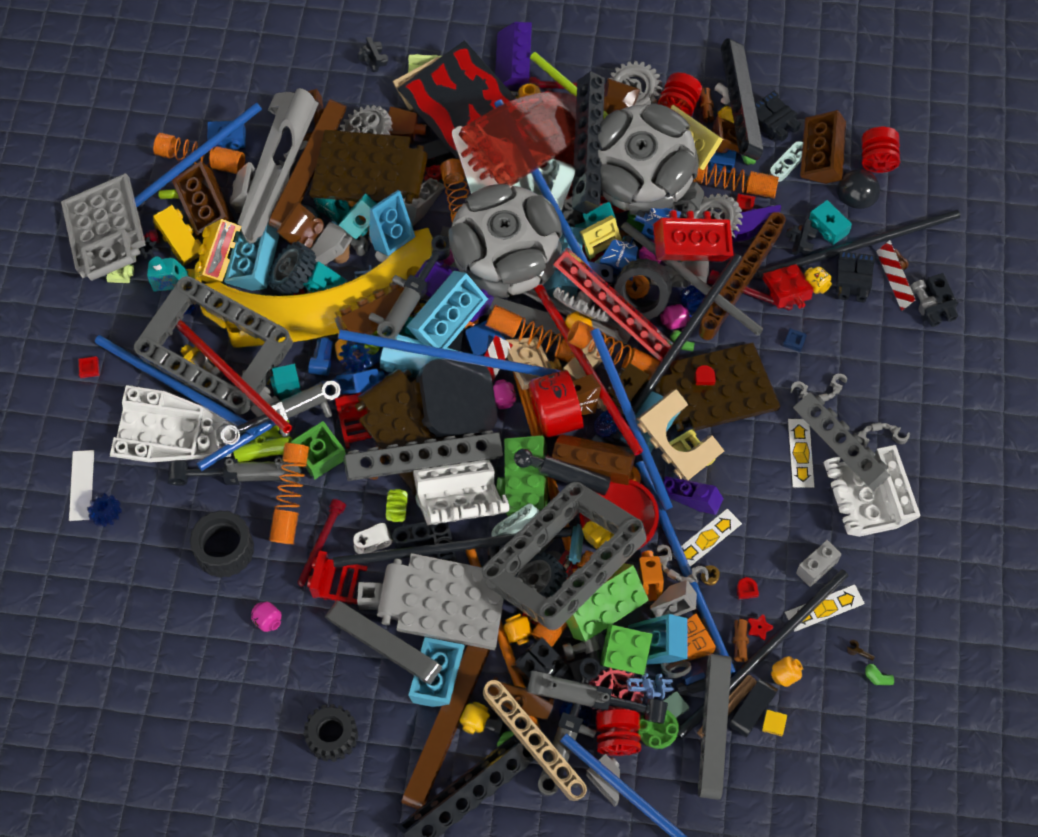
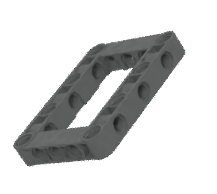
M184 276L178 281L139 339L135 342L134 350L144 362L239 415L245 414L250 410L253 402L237 386L234 387L162 346L169 335L173 334L172 330L179 320L184 318L183 315L190 305L198 304L210 314L225 322L226 320L231 322L239 330L256 339L258 337L265 341L241 377L260 394L269 381L270 376L273 375L272 368H277L292 347L293 340L289 332L282 326L198 280ZM223 303L221 307L216 308L218 304ZM250 320H254L252 324L247 325ZM285 337L284 341L278 342L280 338ZM149 347L146 352H143L145 348ZM176 365H180L178 369L173 370ZM212 382L210 386L204 387L206 383ZM238 400H243L240 405H235Z
M572 482L484 565L482 574L489 589H492L547 629L556 630L644 544L646 533L640 519H637L587 488L582 483ZM578 513H581L614 534L609 541H605L590 556V560L581 569L578 568L562 584V587L552 597H543L534 587L530 588L523 583L521 578L514 577Z

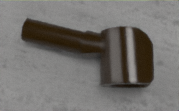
M850 640V644L856 647L855 649L847 647V652L850 655L859 654L872 661L874 660L875 656L859 648V643L856 640Z

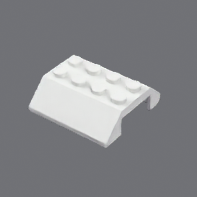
M896 445L879 448L875 452L874 458L877 461L881 459L889 467L886 471L890 474V477L874 491L845 462L839 463L840 457L824 461L828 477L837 479L831 482V487L834 488L833 493L837 505L840 506L839 511L849 515L842 519L843 523L846 524L845 529L848 535L860 537L897 529L921 516ZM867 463L864 470L869 469L872 463Z
M490 460L413 470L418 502L427 525L503 514L509 511V503L506 496L503 495L501 500L494 485V469Z

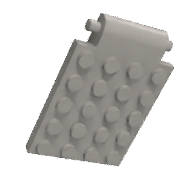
M126 173L61 201L75 269L82 278L88 277L93 281L136 262V255L140 254L139 248L146 244L130 178Z
M412 553L409 566L401 565L402 560L394 559V563L387 565L377 613L378 617L383 618V625H390L391 619L398 620L397 631L495 650L504 598L492 589H489L482 574V567Z

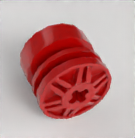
M673 73L666 81L658 104L669 108L674 105L691 117L702 93L701 83L689 74Z
M883 126L871 128L863 133L861 137L863 167L874 173H885L896 169L900 164L899 133L893 128Z
M613 709L598 713L596 715V730L602 734L597 736V742L599 743L597 745V752L609 756H625L640 752L641 744L639 741L641 736L635 733L640 729V714L626 709Z

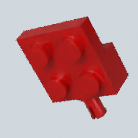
M797 264L763 273V280L770 289V296L773 298L778 309L796 304L801 309V307L804 308L806 305L804 301L812 298L813 288L805 280V276Z

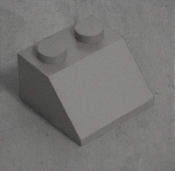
M248 162L237 172L236 179L233 181V194L230 196V205L236 213L242 212L256 172L251 162Z

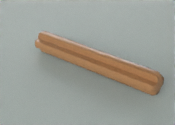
M747 675L729 695L728 715L756 685L757 682L751 675ZM702 727L697 731L700 738H702V735L705 736V734H702Z

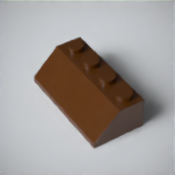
M838 110L805 118L801 178L824 184L842 180L846 120Z
M202 161L172 180L197 237H202L205 227L220 219L236 224L212 169Z
M391 282L384 289H377L367 297L358 298L351 305L342 306L339 311L335 312L341 329L368 335L376 332L379 324L369 320L370 313L385 319L404 290V287ZM419 302L415 306L412 313L422 309Z
M560 434L552 454L553 458L611 477L610 482L624 485L629 484L636 456L631 448L563 434Z

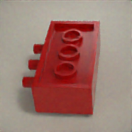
M671 210L669 212L670 218H661L653 224L656 260L725 261L733 256L730 220L711 219L710 211L703 212L704 219H694L693 211L686 212L687 218H677V211Z

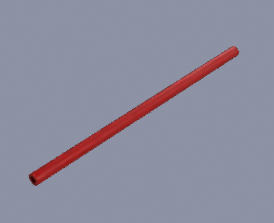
M538 285L534 290L586 376L593 374L600 384L599 397L634 455L641 454L643 452L642 447L583 350L568 343L567 337L570 329L544 286Z
M179 320L175 327L284 433H289L292 426L182 320Z

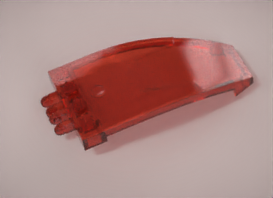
M561 92L536 93L514 99L489 111L461 128L459 136L468 146L461 153V156L463 158L470 154L474 156L468 161L469 166L474 165L472 168L474 172L482 168L485 170L479 176L481 180L490 176L498 184H505L510 187L515 185L521 178L538 169L575 143L576 96Z

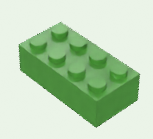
M543 435L504 439L505 496L509 503V511L506 514L509 517L527 504H532L540 512L548 504V477L539 474L538 468L532 466L520 468L514 462V455L519 449L524 448L530 450L533 456L543 458L547 455V442Z
M624 563L566 621L573 638L586 642L606 629L608 624L612 625L649 601L634 565Z

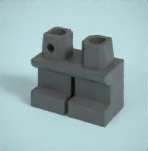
M693 182L683 197L677 202H673L674 207L671 209L680 211L683 217L687 218V211L694 212L695 210H700L704 191L697 182Z

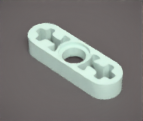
M803 142L794 143L771 167L769 174L779 176L778 182L784 180L802 161V151H799L797 155L795 153L796 150L803 149ZM791 159L793 164L787 165L784 160ZM781 167H782L783 169H782V171H781V174L778 173V174L776 175L775 172H778V171L781 169Z
M527 504L498 523L492 530V537L519 532L539 513V510L532 504Z

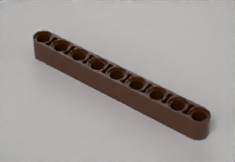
M332 99L328 101L270 217L269 226L279 229L295 203H301L314 177L324 130H337L347 106Z
M774 212L769 216L742 257V261L719 294L733 305L736 304L780 236L786 220L782 213ZM713 302L701 321L698 331L699 336L704 340L713 339L729 313Z
M467 646L459 665L449 705H443L438 713L403 795L402 804L417 810L426 804L459 726V718L471 698L490 649Z

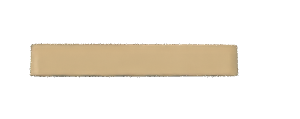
M496 680L487 682L483 689L485 700L565 796L572 801H578L584 797L587 791L585 783L505 687ZM490 686H494L498 689L499 694L491 696L487 689ZM509 703L512 706V711L504 712L501 704ZM515 720H524L526 727L524 729L517 728ZM529 736H537L539 738V745H531ZM544 752H550L553 755L552 762H546L543 759ZM563 768L566 770L567 777L560 779L557 776V769ZM572 785L580 787L581 794L579 796L571 793Z

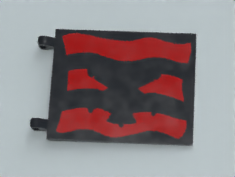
M465 40L397 88L458 160L460 158L452 137V130L462 126L492 136L505 126L494 105L498 100L504 102L513 120L517 121L521 128L527 126L526 118L522 115L526 111L525 107Z

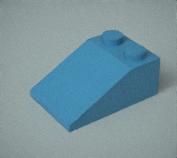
M399 190L370 208L369 235L376 251L387 256L415 238Z
M667 614L628 625V629L653 634L646 664L671 663L687 659V618Z

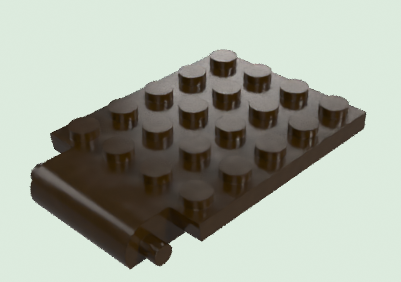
M324 130L310 196L311 198L358 202L366 194L378 204L399 190L402 198H405V203L412 204L413 199H418L420 195L428 154L423 151L424 147L421 145H417L416 149L409 148L410 137Z
M754 343L673 361L668 367L671 374L662 376L654 388L655 392L662 396L677 389L688 405L680 411L670 426H675L677 432L684 430L683 424L690 423L693 431L778 411L781 407ZM702 365L710 366L715 372V385H695L697 368Z
M396 369L357 397L359 403L355 405L358 412L363 409L367 411V414L360 418L359 422L380 450L386 449V446L397 444L398 447H404L409 442L424 444L429 439H436L438 442L444 441L445 437H450H435V434L430 432L426 426H423L424 411L420 383H416V380L410 383L408 377L412 374L408 369L403 372L400 369ZM455 436V438L459 439L463 438V436ZM457 445V451L464 454L466 452L465 447ZM438 448V454L445 457L447 455L446 450ZM419 451L418 455L421 459L428 458L425 451ZM399 454V458L402 462L409 461V458L406 454ZM413 472L398 474L416 497L417 492Z

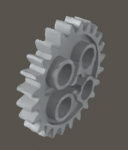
M367 105L365 109L360 107L359 112L354 110V115L348 114L349 119L343 120L345 125H340L342 129L340 131L390 135L389 131L393 130L391 127L393 123L385 109L375 105L371 108Z

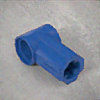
M328 338L317 339L314 356L310 358L309 362L310 374L329 375L331 368L330 358L334 343Z

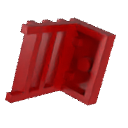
M363 392L335 398L346 449L350 448L349 443L371 438L368 432L347 436L349 432L365 428L361 423L349 426L344 424L359 420L367 414L365 409L358 412L355 408V405L359 403L357 397Z
M319 551L318 557L313 559L312 568L314 572L313 576H309L307 584L312 597L324 598V600H339L347 602V604H358L357 599H353L359 572L360 570L367 571L368 566L358 564L340 566L343 567L337 593L332 595L330 591L336 567H334L333 560L328 558L327 552ZM348 568L355 569L348 597H342Z

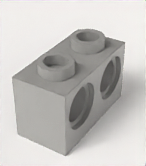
M826 540L799 565L796 574L811 587L838 563L841 553Z

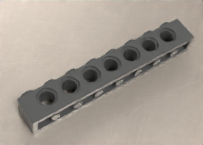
M485 431L479 436H474V433L463 435V438L456 439L455 436L445 437L444 441L438 442L436 439L426 440L424 444L409 442L404 447H398L397 444L386 446V449L383 450L374 447L367 449V452L359 453V450L347 452L348 455L344 456L343 461L347 481L413 472V470L500 459L503 456L499 433ZM477 442L484 445V451H479L476 448ZM457 445L464 446L466 452L464 454L459 453ZM438 448H444L447 455L445 457L440 456ZM419 451H425L428 458L421 459L418 455ZM399 454H406L409 458V461L402 462L399 458ZM381 456H386L389 459L388 465H383L380 462ZM367 459L370 462V467H362L360 460Z

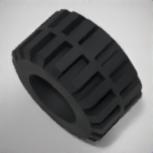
M330 704L329 708L326 705H322L321 710L316 708L313 710L314 715L310 714L307 717L308 722H305L304 736L310 751L315 754V757L318 759L321 757L323 761L327 762L328 759L336 762V758L340 757L342 760L345 758L346 753L348 755L352 753V747L355 748L357 745L358 729L354 717L351 716L348 710H344L340 705L336 708L335 704ZM338 724L343 727L341 737L334 742L322 741L319 738V734L326 725Z

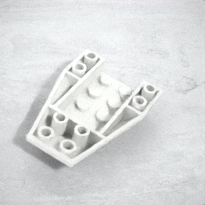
M126 385L122 400L123 412L117 438L114 437L110 457L143 462L204 459L226 445L217 440V429L221 425L234 426V424L203 406L165 391ZM228 429L225 431L224 437L226 440H229L232 434Z

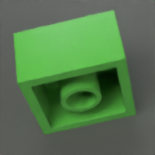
M324 421L291 441V443L309 447L307 466L305 468L314 480L342 463L346 455L345 449Z
M608 624L600 665L644 675L653 634Z

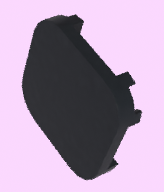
M437 359L428 362L421 368L416 376V383H420L424 411L422 423L424 427L426 426L430 432L435 434V437L463 436L470 433L479 436L482 435V432L490 431L495 427L497 409L492 377L486 366L449 359Z

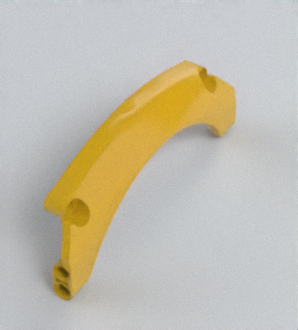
M429 228L414 231L415 238L394 251L385 261L371 271L350 282L319 292L294 296H265L239 291L219 281L205 285L282 326L289 332L293 342L339 333L334 318H336L335 312L339 311L342 306L351 305L360 297H367L377 289L388 287L395 275L405 280L408 279L410 274L415 276L424 262L430 259L432 255L431 242L433 238ZM223 303L218 304L216 308L221 307ZM201 306L202 313L222 328H227L233 347L263 346L265 343L257 337L256 339L239 330L227 320L225 322L210 314ZM250 320L247 325L252 324L254 320ZM285 337L280 338L278 342L284 341Z

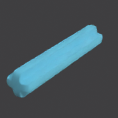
M580 524L573 526L569 561H572L574 565H576V562L581 561L584 533Z

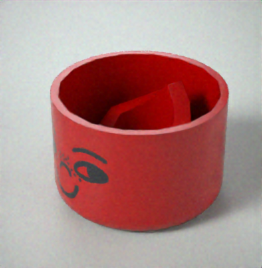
M568 370L530 380L528 384L530 399L540 431L544 437L549 438L583 428V417L578 396Z

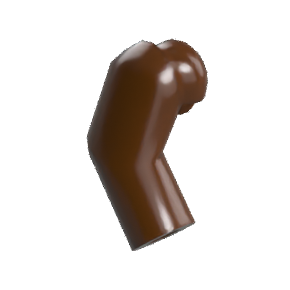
M894 249L902 269H907L909 266L908 260L897 249Z

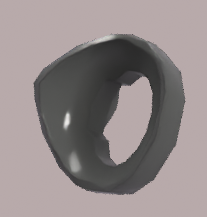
M689 661L661 663V672L665 678H678L686 675L691 670ZM686 667V669L681 672H671V670H674L676 668Z

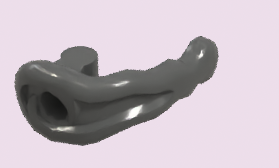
M360 235V240L352 239L350 244L357 255L363 256L368 251V241L365 235Z

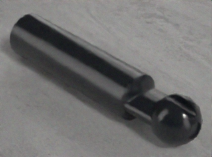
M524 448L519 449L514 455V462L520 468L532 466L538 468L541 475L568 484L580 482L603 496L608 491L611 481L609 476L547 455L543 458L533 456L530 450Z

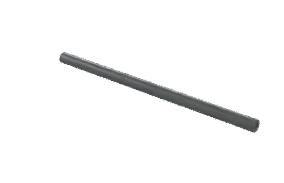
M624 222L621 229L656 256L655 243L631 224ZM661 260L703 294L707 295L711 287L678 261ZM718 294L714 300L717 305L757 336L761 334L763 328Z

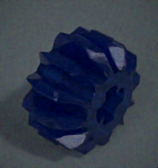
M690 285L681 290L680 299L683 307L688 309L689 317H692L705 297L700 290Z
M347 341L346 345L341 346L343 352H340L339 356L343 357L340 363H346L345 369L351 367L352 372L357 371V369L361 371L364 369V366L370 364L367 360L372 357V355L367 354L370 348H365L363 343Z
M106 493L101 498L96 495V501L90 500L91 506L87 507V511L90 513L88 516L90 520L97 526L101 524L102 527H106L107 523L113 525V520H119L118 514L122 513L119 500H116L113 495L108 497Z

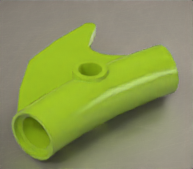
M276 425L233 453L235 459H238L239 462L283 455L285 443H291L292 438L290 436L282 437L279 434L280 429Z

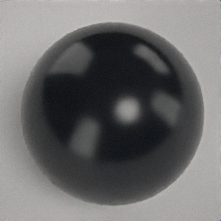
M855 169L842 176V180L837 185V193L841 201L846 205L856 209H864L874 205L879 199L880 184L871 172L864 169Z

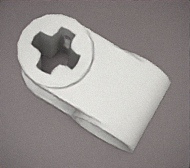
M380 523L358 532L353 539L354 549L357 554L370 553L386 548L393 543L385 523Z

